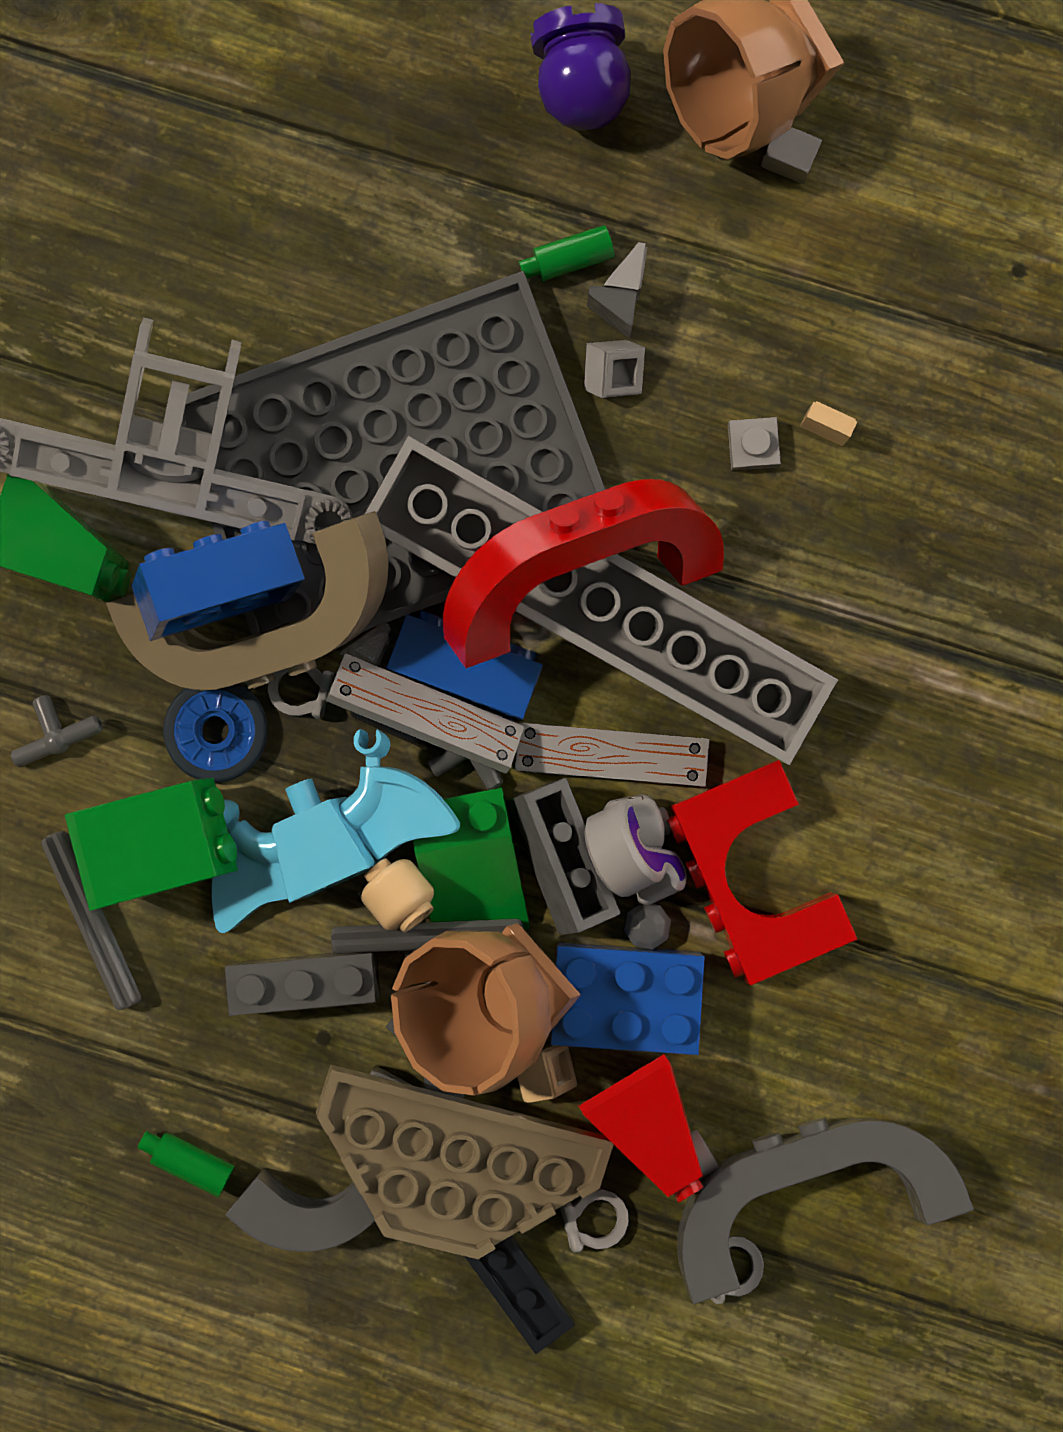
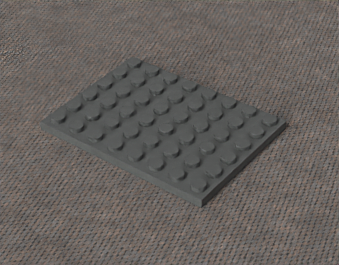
M524 271L235 376L215 469L337 497L349 506L352 518L366 513L408 436L542 512L605 490ZM212 384L188 393L181 424L182 427L207 433L212 432L221 386ZM332 510L320 512L314 521L319 530L343 522L341 516ZM211 522L214 533L221 534L223 540L242 535L241 528ZM385 538L388 553V579L385 593L375 616L358 635L402 620L407 614L412 616L420 613V611H426L445 604L449 590L456 577ZM296 539L295 541L292 540L305 580L289 600L244 613L251 635L311 616L316 611L322 601L326 585L325 569L316 544Z

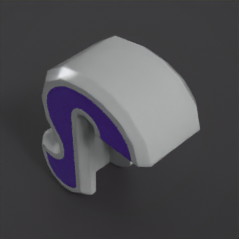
M623 800L587 818L584 830L587 850L597 875L610 891L620 897H629L636 893L639 903L651 905L684 889L687 880L686 869L676 852L642 844L639 837L641 830L630 801Z

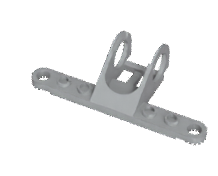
M143 317L133 354L116 445L0 418V472L8 473L10 476L241 529L260 521H269L270 526L286 523L291 540L295 541L296 539L313 544L316 543L312 533L319 531L314 521L320 512L332 510L333 512L336 511L343 521L352 519V512L349 506L337 497L215 469L239 359L241 341L231 340L225 372L148 353L154 320ZM144 368L221 386L212 432L207 433L181 426L190 384L173 380L164 422L136 416L135 411Z

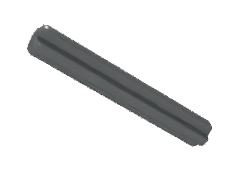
M59 831L47 836L42 840L41 845L115 1009L118 1011L124 1010L137 1004L141 1000V994L102 908L89 911L68 833Z
M520 919L419 923L406 933H403L400 928L393 931L386 930L381 925L342 926L332 929L331 947L332 951L336 954L417 950L445 931L470 930L502 933L509 925L518 923L523 928V924Z

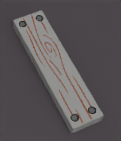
M346 653L326 699L327 702L505 774L511 768L524 730V726Z
M519 723L524 726V730L516 751L515 771L706 786L709 739Z

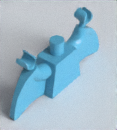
M359 729L354 736V746L356 750L366 756V766L360 767L358 788L348 798L340 797L321 802L312 779L291 785L285 791L295 815L275 823L272 826V832L267 833L256 830L246 820L240 822L238 820L240 812L237 803L224 799L225 810L223 814L229 834L236 843L238 871L212 878V908L216 929L220 933L229 932L265 904L283 899H288L290 903L308 898L369 871L375 864L385 859L384 857L408 841L457 832L460 828V822L442 797L424 781L401 769L380 766V759L387 755L391 746L386 734L377 729L376 743L372 748L368 749V733L363 729Z

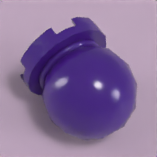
M594 3L596 13H580L575 15L572 14L571 5L547 12L533 23L534 33H530L533 53L539 58L544 59L539 66V94L545 110L564 127L575 131L602 129L620 115L628 100L631 87V70L625 53L618 47L625 39L623 14L615 6Z

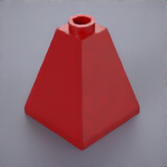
M665 1054L578 1106L583 1115L667 1197L674 1195L679 1203L704 1188L699 1180L703 1176L674 1068Z

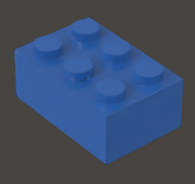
M260 521L240 530L242 535L223 540L221 534H214L193 543L194 549L175 554L173 548H164L147 554L144 557L145 562L139 564L131 587L150 641L289 600L305 578L286 523L270 526L269 521Z
M557 942L555 966L581 996L552 1029L551 1045L699 1055L705 956L698 951L651 950L638 947Z

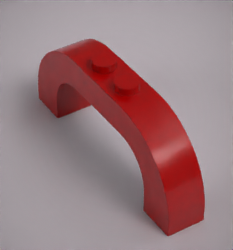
M641 479L626 482L530 516L512 524L493 536L462 567L449 590L443 612L444 638L466 669L511 652L510 624L513 614L525 596L541 583L639 545L658 541L657 558L678 583L684 586L723 571L724 544L722 535L717 525L684 489L674 483L659 479Z

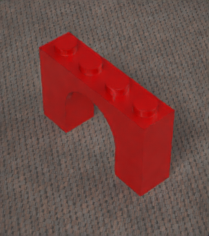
M780 760L772 761L670 805L673 816L667 820L676 844L679 845L685 842L692 860L686 862L685 866L695 888L698 889L704 886L711 904L705 906L704 910L715 934L723 931L729 943L730 949L723 951L734 978L743 976L745 982L750 986L857 940L840 897L836 893L829 892L782 913L765 915L751 912L743 907L733 896L728 886L725 862L728 850L735 838L747 827L799 805Z

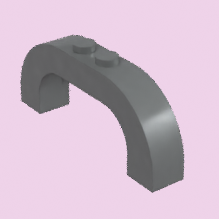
M392 1018L386 1025V1028L396 1036ZM424 1077V1089L464 1099L465 1094L443 1092ZM265 1168L225 1214L240 1229L256 1240L275 1248L296 1252H312L338 1246L362 1233L375 1221L365 1200L353 1182L346 1189L333 1196L309 1198L291 1191Z
M822 1117L798 1125L800 1133L783 1139L780 1132L759 1137L752 1141L753 1149L731 1156L719 1163L718 1169L701 1179L700 1182L704 1188L691 1195L687 1200L682 1212L677 1237L679 1267L687 1294L692 1303L696 1304L740 1289L730 1256L729 1234L733 1221L739 1211L756 1197L861 1162H879L889 1166L899 1176L907 1191L916 1220L928 1226L974 1210L963 1179L949 1157L932 1141L914 1130L883 1119L857 1117L828 1123L826 1117Z

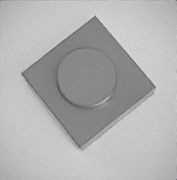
M777 417L729 421L728 436L731 471L779 467L781 463Z

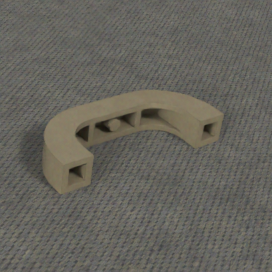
M376 511L312 533L324 565L326 585L322 601L311 616L232 641L212 640L202 636L194 629L150 641L135 595L132 593L106 603L112 621L126 647L144 667L159 678L183 688L215 690L246 682L248 689H252L274 681L276 678L273 672L287 669L289 676H294L317 667L315 659L337 649L360 634L373 619L381 605L388 579V553Z

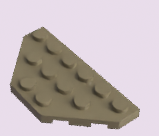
M331 1064L316 1109L317 1119L333 1143L345 1169L358 1192L365 1200L384 1237L474 1259H480L495 1250L494 1245L518 1231L523 1234L556 1215V1209L581 1196L583 1199L599 1190L614 1145L602 1134Z

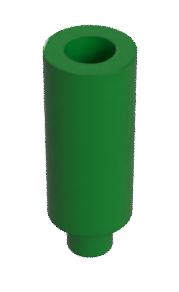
M602 225L533 248V257L518 261L520 271H524L526 279L540 275L544 282L614 259L615 253L607 227Z
M146 1131L137 1147L152 1155L151 1165L217 1198H220L235 1169V1165L169 1132H165L161 1138Z

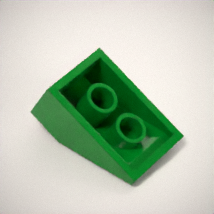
M503 788L443 799L460 822L459 830L448 835L413 840L418 869L434 888V896L430 902L434 909L429 914L430 921L454 922L520 919L523 929H530Z

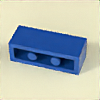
M420 611L418 618L406 615L386 669L402 677L523 721L543 664L535 662L537 653L510 644L511 652L466 669L444 638L443 618Z

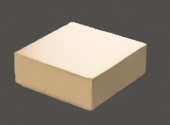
M816 401L812 403L806 412L800 427L843 446L851 437L857 421Z

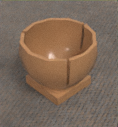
M702 0L674 17V20L670 23L663 48L666 88L681 125L701 149L705 148V152L727 160L748 155L790 130L795 117L805 111L844 64L843 59L808 0H770L769 2L766 0Z
M518 923L507 926L502 933L470 930L445 931L404 959L392 987L393 990L398 991L391 995L394 1033L413 1069L443 1092L467 1095L489 1093L498 1090L537 1062L549 1033L581 994ZM429 982V983H426V984H422V985H417V986H413V987L406 988V987H408V986H410V985Z

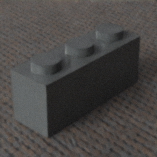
M566 778L544 784L506 800L559 934L579 933L621 914L612 891L605 886L597 875L590 859L585 842V824Z
M377 952L324 953L236 961L225 966L229 1016L374 1003L381 996Z

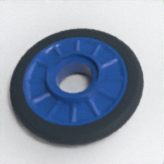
M239 683L215 690L183 689L170 704L163 726L166 749L177 767L197 780L214 778L215 783L233 780L250 770L258 761L265 748L268 733L267 719L262 705L252 692ZM212 717H221L228 725L227 737L218 744L209 743L203 736V726Z

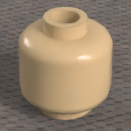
M385 858L375 864L364 876L369 883L362 891L361 900L386 930L393 931L400 928L403 933H406L422 922L434 909L430 903L434 896V888L410 860L401 859L391 864Z

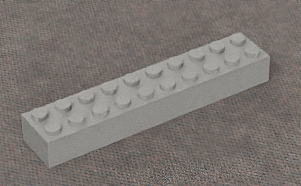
M408 436L365 514L376 511L384 538L448 574L457 577L471 556L493 536L512 524L539 514L542 511ZM618 554L541 583L525 596L515 610L519 614L788 765L791 764L838 681L833 676Z

